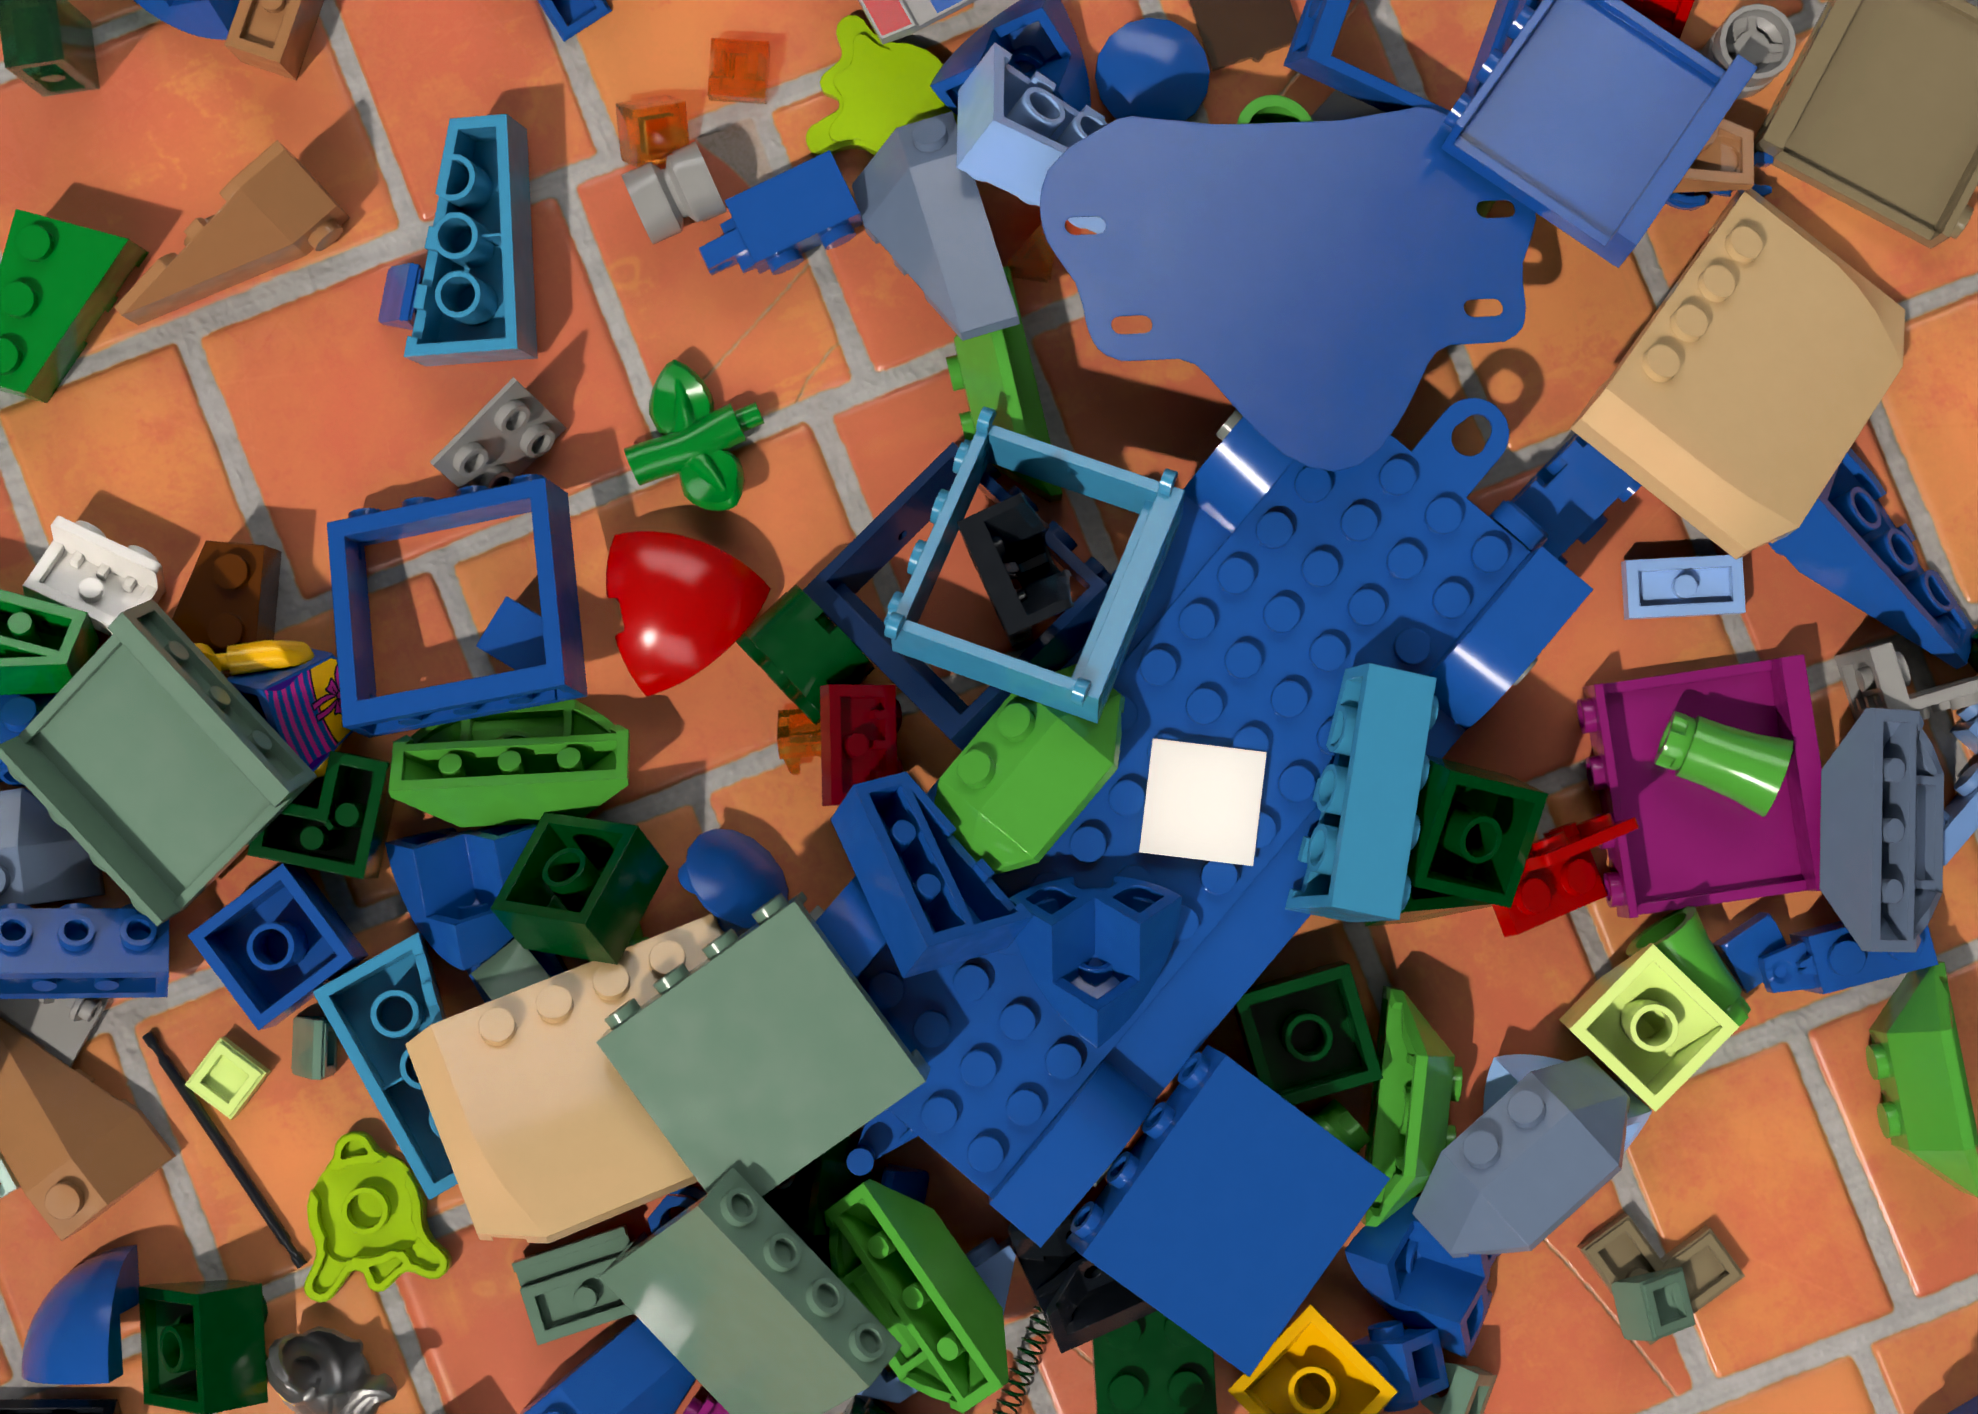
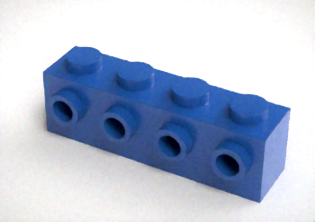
M9 903L0 906V999L159 998L168 996L169 919L156 926L147 916L137 911L132 904H127L122 908H94L84 903L66 904L60 908H32L21 903Z

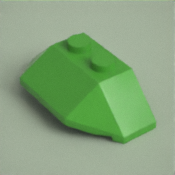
M1009 266L1003 267L1020 324L964 341L956 335L954 338L956 355L946 357L953 391L964 389L969 407L968 412L959 413L964 439L972 441L976 432L979 414L982 408L986 406L996 410L993 425L1051 444ZM993 464L998 471L1048 502L1062 500L1063 493L1061 487Z
M1077 664L1058 670L1056 673L1072 677ZM1112 687L1098 724L1011 693L942 774L938 781L934 804L955 826L956 831L953 833V836L976 862L983 858L995 872L994 874L1005 873L1039 863L1116 772L1119 764L1122 735L1121 713L1124 712L1125 698Z
M576 699L421 728L411 737L405 735L393 742L389 794L395 800L458 827L539 823L544 812L583 818L629 785L630 733L625 727L613 724L605 716Z
M1938 961L1939 965L1908 972L1869 1029L1872 1045H1867L1866 1060L1871 1076L1874 1080H1879L1883 1103L1878 1104L1877 1115L1883 1135L1886 1138H1891L1893 1146L1959 1191L1978 1198V1132L1948 986L1945 962Z
M1383 986L1376 1055L1383 1079L1374 1081L1372 1084L1367 1130L1371 1140L1366 1144L1364 1158L1388 1176L1390 1180L1361 1219L1365 1226L1378 1227L1423 1191L1441 1151L1456 1139L1455 1125H1448L1450 1101L1458 1102L1460 1099L1463 1079L1462 1067L1454 1066L1455 1055L1405 992L1390 986Z
M868 1179L824 1212L826 1226L830 1228L829 1255L831 1271L902 1345L888 1363L901 1382L929 1397L950 1403V1408L962 1414L1009 1382L1003 1308L933 1208Z

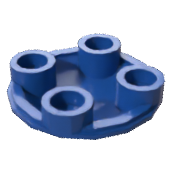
M1145 18L1127 23L1109 36L1098 55L1095 81L1100 100L1115 119L1136 116L1186 121L1197 112L1206 98L1210 69L1204 48L1189 30L1171 20Z
M712 829L698 835L687 850L686 861L678 869V878L682 887L688 892L695 894L703 907L717 917L718 924L724 932L732 928L738 937L757 924L751 914L780 893L788 901L789 890L784 873L771 853L753 838L735 830Z

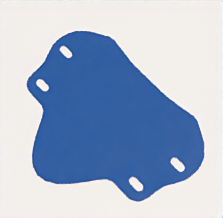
M1423 107L1344 120L1313 122L1206 124L1136 116L1119 118L1070 146L1048 169L1040 195V216L1046 240L1076 283L1089 334L1101 352L1120 361L1181 359L1195 364L1214 382L1250 425L1282 454L1309 468L1332 472L1360 465L1384 445L1404 415L1428 363L1437 351L1449 345L1505 342L1517 335L1523 328L1526 312L1523 287V261L1535 226L1536 213L1442 150L1441 147L1452 130L1451 127L1444 123L1447 115L1432 108ZM1498 200L1510 201L1515 208L1513 216L1501 218H1484L1476 210L1479 202ZM1072 217H1100L1104 220L1106 228L1100 234L1073 235L1066 230L1065 222ZM1496 299L1501 302L1503 312L1498 316L1471 317L1466 314L1464 304L1469 300ZM1143 315L1151 319L1152 329L1149 332L1138 334H1118L1111 326L1112 320L1119 316Z

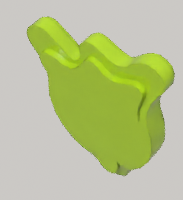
M848 15L842 18L837 24L836 30L842 56L834 66L823 74L820 80L823 94L837 100L839 108L836 112L823 118L808 129L806 142L809 151L814 156L821 155L829 150L833 155L847 149H861L875 155L897 127L951 112L930 87L943 64L928 50L909 43L889 42L882 45L878 36L857 15ZM953 112L954 118L957 123L958 116Z
M352 1131L341 1136L335 1145L332 1160L309 1194L307 1204L308 1223L316 1245V1257L304 1283L305 1294L316 1302H326L339 1292L352 1271L356 1270L364 1274L368 1287L376 1292L389 1288L405 1272H413L428 1279H439L452 1266V1257L449 1251L434 1238L429 1229L426 1196L411 1167L402 1159L380 1148L373 1137L364 1131Z

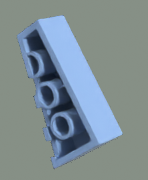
M994 42L958 90L956 168L966 172L975 180L988 182L1017 196L1029 205L1040 207L1041 188L1048 169L1070 146L1106 126L1108 123L1104 121L1105 117L1088 105L1079 112L1052 94L1057 84L1038 71L1030 79L1009 65L1008 62L1012 54ZM1072 217L1068 219L1074 226L1088 229L1097 234L1103 233L1106 228L1104 220L1100 217Z

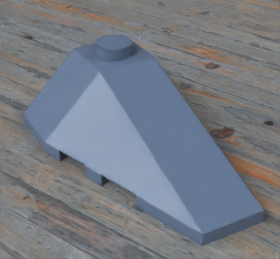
M951 111L897 127L853 182L852 189L868 236L876 244L881 243L892 256L894 265L904 276L908 274L923 290L927 302L960 339L964 341L1018 325L1020 321L976 181L966 172L956 168L957 123Z

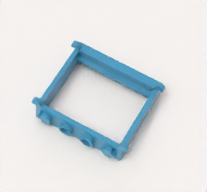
M984 406L979 414L976 432L972 441L965 439L957 450L953 463V473L957 475L950 491L941 489L935 499L930 516V523H933L934 527L927 542L919 539L913 548L907 568V573L912 576L905 592L896 591L889 602L888 612L884 619V635L891 638L892 651L1098 724L1182 520L1185 490L1174 487L1178 477L1177 471L1166 468L1161 480L1157 481L995 426L992 423L996 417V410ZM988 463L1139 514L1072 677L918 624L959 531L957 522L964 519Z

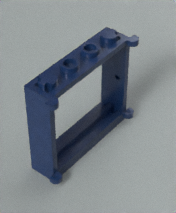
M952 442L803 591L963 751L1011 693L989 686L968 706L923 661L892 651L891 638L884 635V622L855 595L930 521L931 511L940 490L950 491L957 475L953 473V463L959 448ZM988 463L978 488L991 501L997 504L1023 493L1026 501L1035 512L1039 511L1033 501L1016 485L1008 492L1000 486L996 480L1001 476V473L992 463ZM1052 520L1048 524L1050 528L1045 534L1049 553L1065 570H1069L1071 575L1087 590L1073 603L1074 607L1066 610L1017 659L1056 672L1085 646L1113 576L1092 556L1083 563L1072 552L1078 546L1077 543L1060 525Z

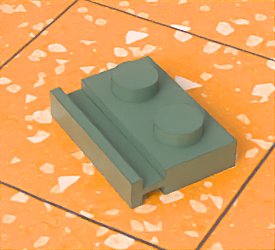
M627 1224L515 1260L512 1263L513 1270L516 1272L521 1286L520 1292L537 1345L634 1314L599 1277L631 1243Z

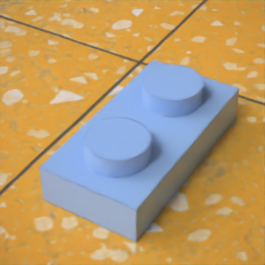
M1731 555L1638 559L1621 562L1624 620L1731 615L1746 612L1743 557L1734 559Z

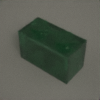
M0 0V34L4 64L7 70L43 97L100 89L92 25L87 17L67 0Z

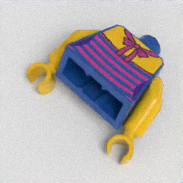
M261 640L227 646V653L215 654L213 649L206 644L194 643L220 672L230 670L231 676L227 680L317 775L316 778L324 776L330 751L339 752L344 740L353 732L344 728L342 724L337 657L331 652L312 649L302 641Z

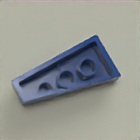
M1575 433L1517 493L1511 502L1546 531L1548 540L1542 547L1566 565L1568 561L1562 554L1577 539L1583 545L1588 542L1608 521L1603 512L1617 498L1623 503L1627 501L1642 485Z

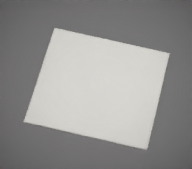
M1153 738L1139 852L1253 866L1267 752Z

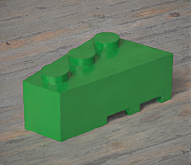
M16 209L0 263V391L48 403L88 344L85 340L104 311L109 313L118 299L115 295L134 267H140L149 252L127 238Z
M0 589V695L58 693L95 654L100 643L88 612Z

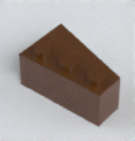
M205 541L172 620L193 643L206 644L213 649L215 654L227 653V646L274 640L282 552L266 545ZM230 670L221 671L226 678L231 676Z

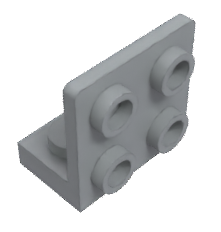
M1892 642L1860 648L1834 656L1854 722L1858 720L1866 708L1920 711L1922 719L1925 720L1931 717L1929 706H1931L1934 713L1978 704V676L1958 679L1908 694L1906 687L1911 683L1909 667L1904 656L1900 652H1895Z

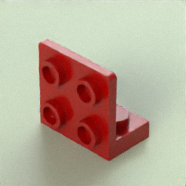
M1609 812L1578 824L1575 821L1544 832V838L1533 842L1511 908L1492 904L1504 938L1521 934L1608 896L1590 849L1639 829L1636 817L1614 822Z

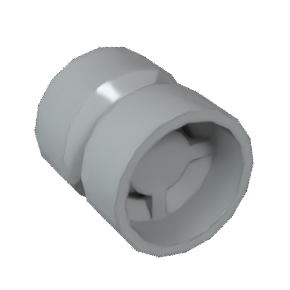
M1759 3L1746 5L1733 12L1714 32L1703 47L1702 55L1724 70L1728 68L1738 54L1757 66L1758 68L1737 99L1752 97L1772 82L1793 58L1796 46L1794 27L1786 15L1773 6Z
M696 141L673 151L671 155L667 156L666 168L660 169V167L652 162H648L621 175L653 245L681 233L684 224L683 218L687 216L698 223L702 220L705 222L727 212Z

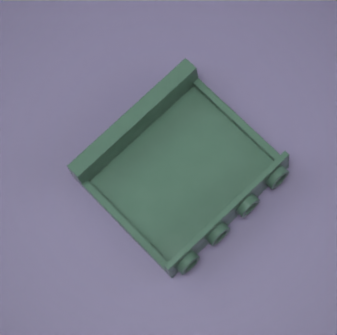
M151 599L118 615L107 627L112 633L111 637L18 736L0 744V759L7 766L11 776L19 783L25 785L47 808L52 820L62 828H65L89 853L93 864L106 872L129 896L135 909L147 916L156 926H159L186 909L317 775L161 607Z
M800 892L789 901L785 899L782 893L773 897L751 914L757 924L739 937L732 928L724 932L702 949L708 959L691 971H688L683 963L675 967L653 984L659 994L642 1006L638 1004L635 998L623 1004L604 1019L610 1029L596 1042L706 1193L717 1184L728 1170L734 1167L762 1197L926 1082L931 1069L917 1049L910 1053L803 906L807 900L803 892Z
M734 1167L728 1170L704 1197L650 1236L644 1231L634 1238L599 1276L729 1414H823L869 1388L902 1347L897 1339Z

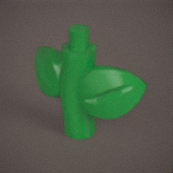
M674 359L667 363L660 372L649 400V415L656 429L663 436L624 448L626 458L640 486L679 473L684 496L693 504L706 510H729L738 505L742 496L745 479L739 458L728 450L746 441L744 432L764 424V420L756 402L735 411L731 403L714 411V401L704 381L689 366Z

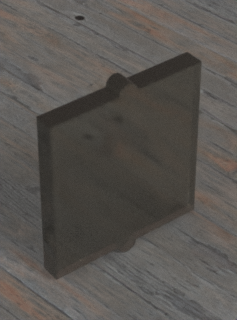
M1188 0L1212 72L1252 59L1254 62H1260L1264 54L1290 46L1298 26L1290 0Z

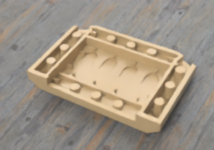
M1752 188L1750 190H1739L1710 229L1708 239L1610 378L1597 389L1570 428L1734 559H1739L1767 543L1772 544L1783 539L1800 527L1903 367L1905 309Z
M713 914L626 947L617 965L598 961L588 962L431 1024L405 1044L480 1240L493 1241L492 1237L526 1239L527 1243L549 1244L698 1182L596 1042L610 1029L604 1019L623 1004L635 998L638 1004L642 1006L659 994L653 984L675 967L683 963L688 971H691L708 959L702 949L724 933L718 924L717 917Z

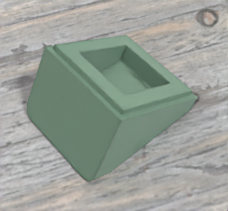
M516 939L508 943L471 973L491 1000L550 978L528 949H524Z
M297 1016L294 1018L291 1066L294 1075L311 1080H322L336 1073L338 1037L326 1016Z
M1682 1267L1646 1273L1612 1283L1613 1297L1621 1331L1625 1339L1655 1341L1696 1325Z

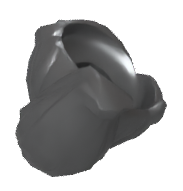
M318 1326L303 1334L291 1333L274 1340L269 1348V1358L265 1362L269 1383L278 1392L282 1401L295 1414H377L382 1402L392 1400L396 1396L397 1386L390 1376L385 1373L381 1375L371 1374L368 1361L363 1355L362 1341L360 1339H352L335 1329Z

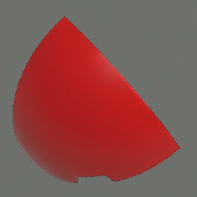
M657 531L626 532L614 535L610 546L606 569V595L608 598H616L620 603L624 630L615 635V640L629 673L645 696L662 692L684 682L719 658L750 626L771 590L759 575L737 558L715 546L683 535Z

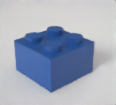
M282 863L187 935L258 1031L278 1025L314 997V990L345 974L369 956L302 866Z

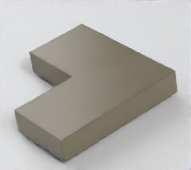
M1623 1212L1577 1246L1612 1295V1283L1668 1268L1682 1267L1693 1314L1745 1277L1717 1236L1706 1225L1662 1258H1659L1630 1216ZM1655 1340V1341H1646V1342H1647L1648 1344L1652 1345V1344H1653L1654 1342H1656L1657 1340Z

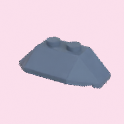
M1866 708L1821 769L1819 889L1862 951L1916 952L1921 942L1919 935L1929 924L1943 893L1944 772L1932 742L1922 729L1924 721L1920 711Z
M26 788L0 791V906L9 903H21L32 906L105 895L102 870L93 864L89 853L65 828H62L52 820L47 808L32 792Z
M1589 1056L1531 1071L1441 1151L1412 1214L1452 1258L1468 1257L1469 1254L1493 1255L1532 1251L1622 1170L1627 1113H1629L1630 1107L1629 1095Z

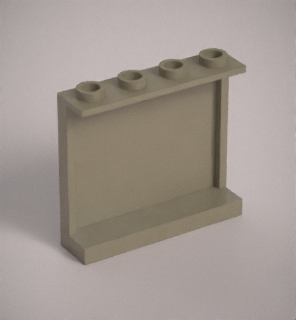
M1828 0L1754 139V153L1765 152L1773 156V164L1771 165L1930 249L1950 237L1956 239L1962 233L1973 214L1974 208L1967 204L1976 186H1978V7L1965 0Z

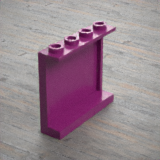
M1804 654L1583 687L1584 698L1577 700V716L1582 733H1590L1593 756L1586 758V775L1589 787L1592 792H1599L1602 814L1610 812L1614 822L1636 817L1639 829L1599 845L1601 850L1607 849L1611 870V872L1604 873L1603 885L1608 895L1606 896V901L1610 908L1616 907L1618 917L1637 918L1639 917L1638 915L1683 909L1689 906L1697 907L1801 891H1820L1822 766ZM1674 711L1686 714L1694 719L1699 715L1715 722L1756 734L1793 740V750L1782 785L1770 810L1764 817L1702 785L1675 776L1674 770L1654 764L1662 734Z

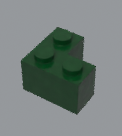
M330 751L319 806L292 801L249 845L247 855L360 879L379 878L385 842L395 799L391 798L389 794L391 762L346 752Z

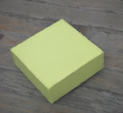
M224 1036L218 1039L185 1083V1086L232 1120L239 1115L271 1071Z

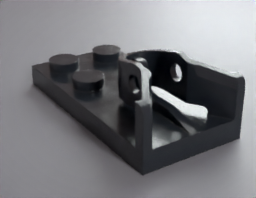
M1023 493L1010 497L957 522L966 549L1012 648L1033 639V625L1074 607L1070 589V577L1072 575L1069 570L1060 571L1055 565L1045 540V534L1050 527L1026 501ZM1017 578L1022 587L1015 590L1011 580Z
M1075 1215L1065 1218L1041 1248L1011 1223L1008 1226V1234L1019 1264L1061 1354L1157 1311L1081 1256L1066 1242L1072 1233L1070 1228Z

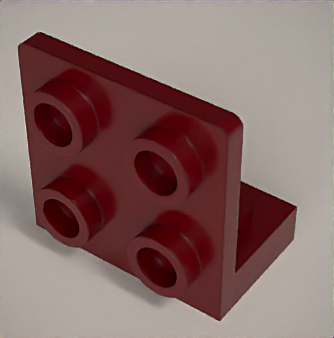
M829 684L820 686L822 806H839L853 785L903 772L902 764L897 758L896 735L902 723V710L899 701L896 699V685Z

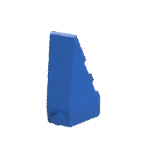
M1850 448L1800 527L1787 537L1772 544L1769 543V545L1777 554L1785 556L1800 573L1955 669L1967 665L1973 643L1970 635L1975 629L1939 573L1934 570L1924 572L1912 545V542L1916 540L1915 536L1906 523L1897 528L1895 527L1878 500L1887 494L1873 472Z
M636 1317L526 1406L520 1414H674L696 1378Z

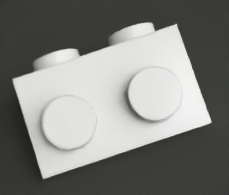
M57 516L51 524L52 543L22 585L25 596L88 612L94 628L109 636L112 633L107 627L121 612L151 599L158 603L165 592L163 568L152 553L136 545H129L127 548L106 538L100 529L88 522L79 520L74 523L61 516Z

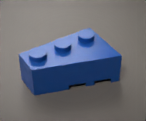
M907 772L853 785L831 817V822L903 979L1006 949L1033 918V915L1021 902L1015 906L991 879L995 872L983 858L976 862L953 836V833L956 831L955 826Z

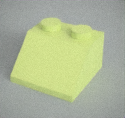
M1653 943L1648 944L1600 977L1559 1019L1655 1112L1739 1028L1718 1005Z

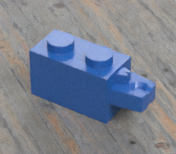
M829 150L724 200L732 216L731 219L720 224L724 235L699 247V252L711 275L736 264L740 265L743 273L757 268L759 274L770 269L773 275H777L798 266L804 261L802 254L823 244L825 250H829L850 241L856 236L854 229L863 225L861 213Z
M1842 921L1789 934L1791 944L1758 957L1766 991L1771 993L1804 990L1827 994L1939 965L1928 925L1919 935L1921 942L1916 952H1867L1860 949Z

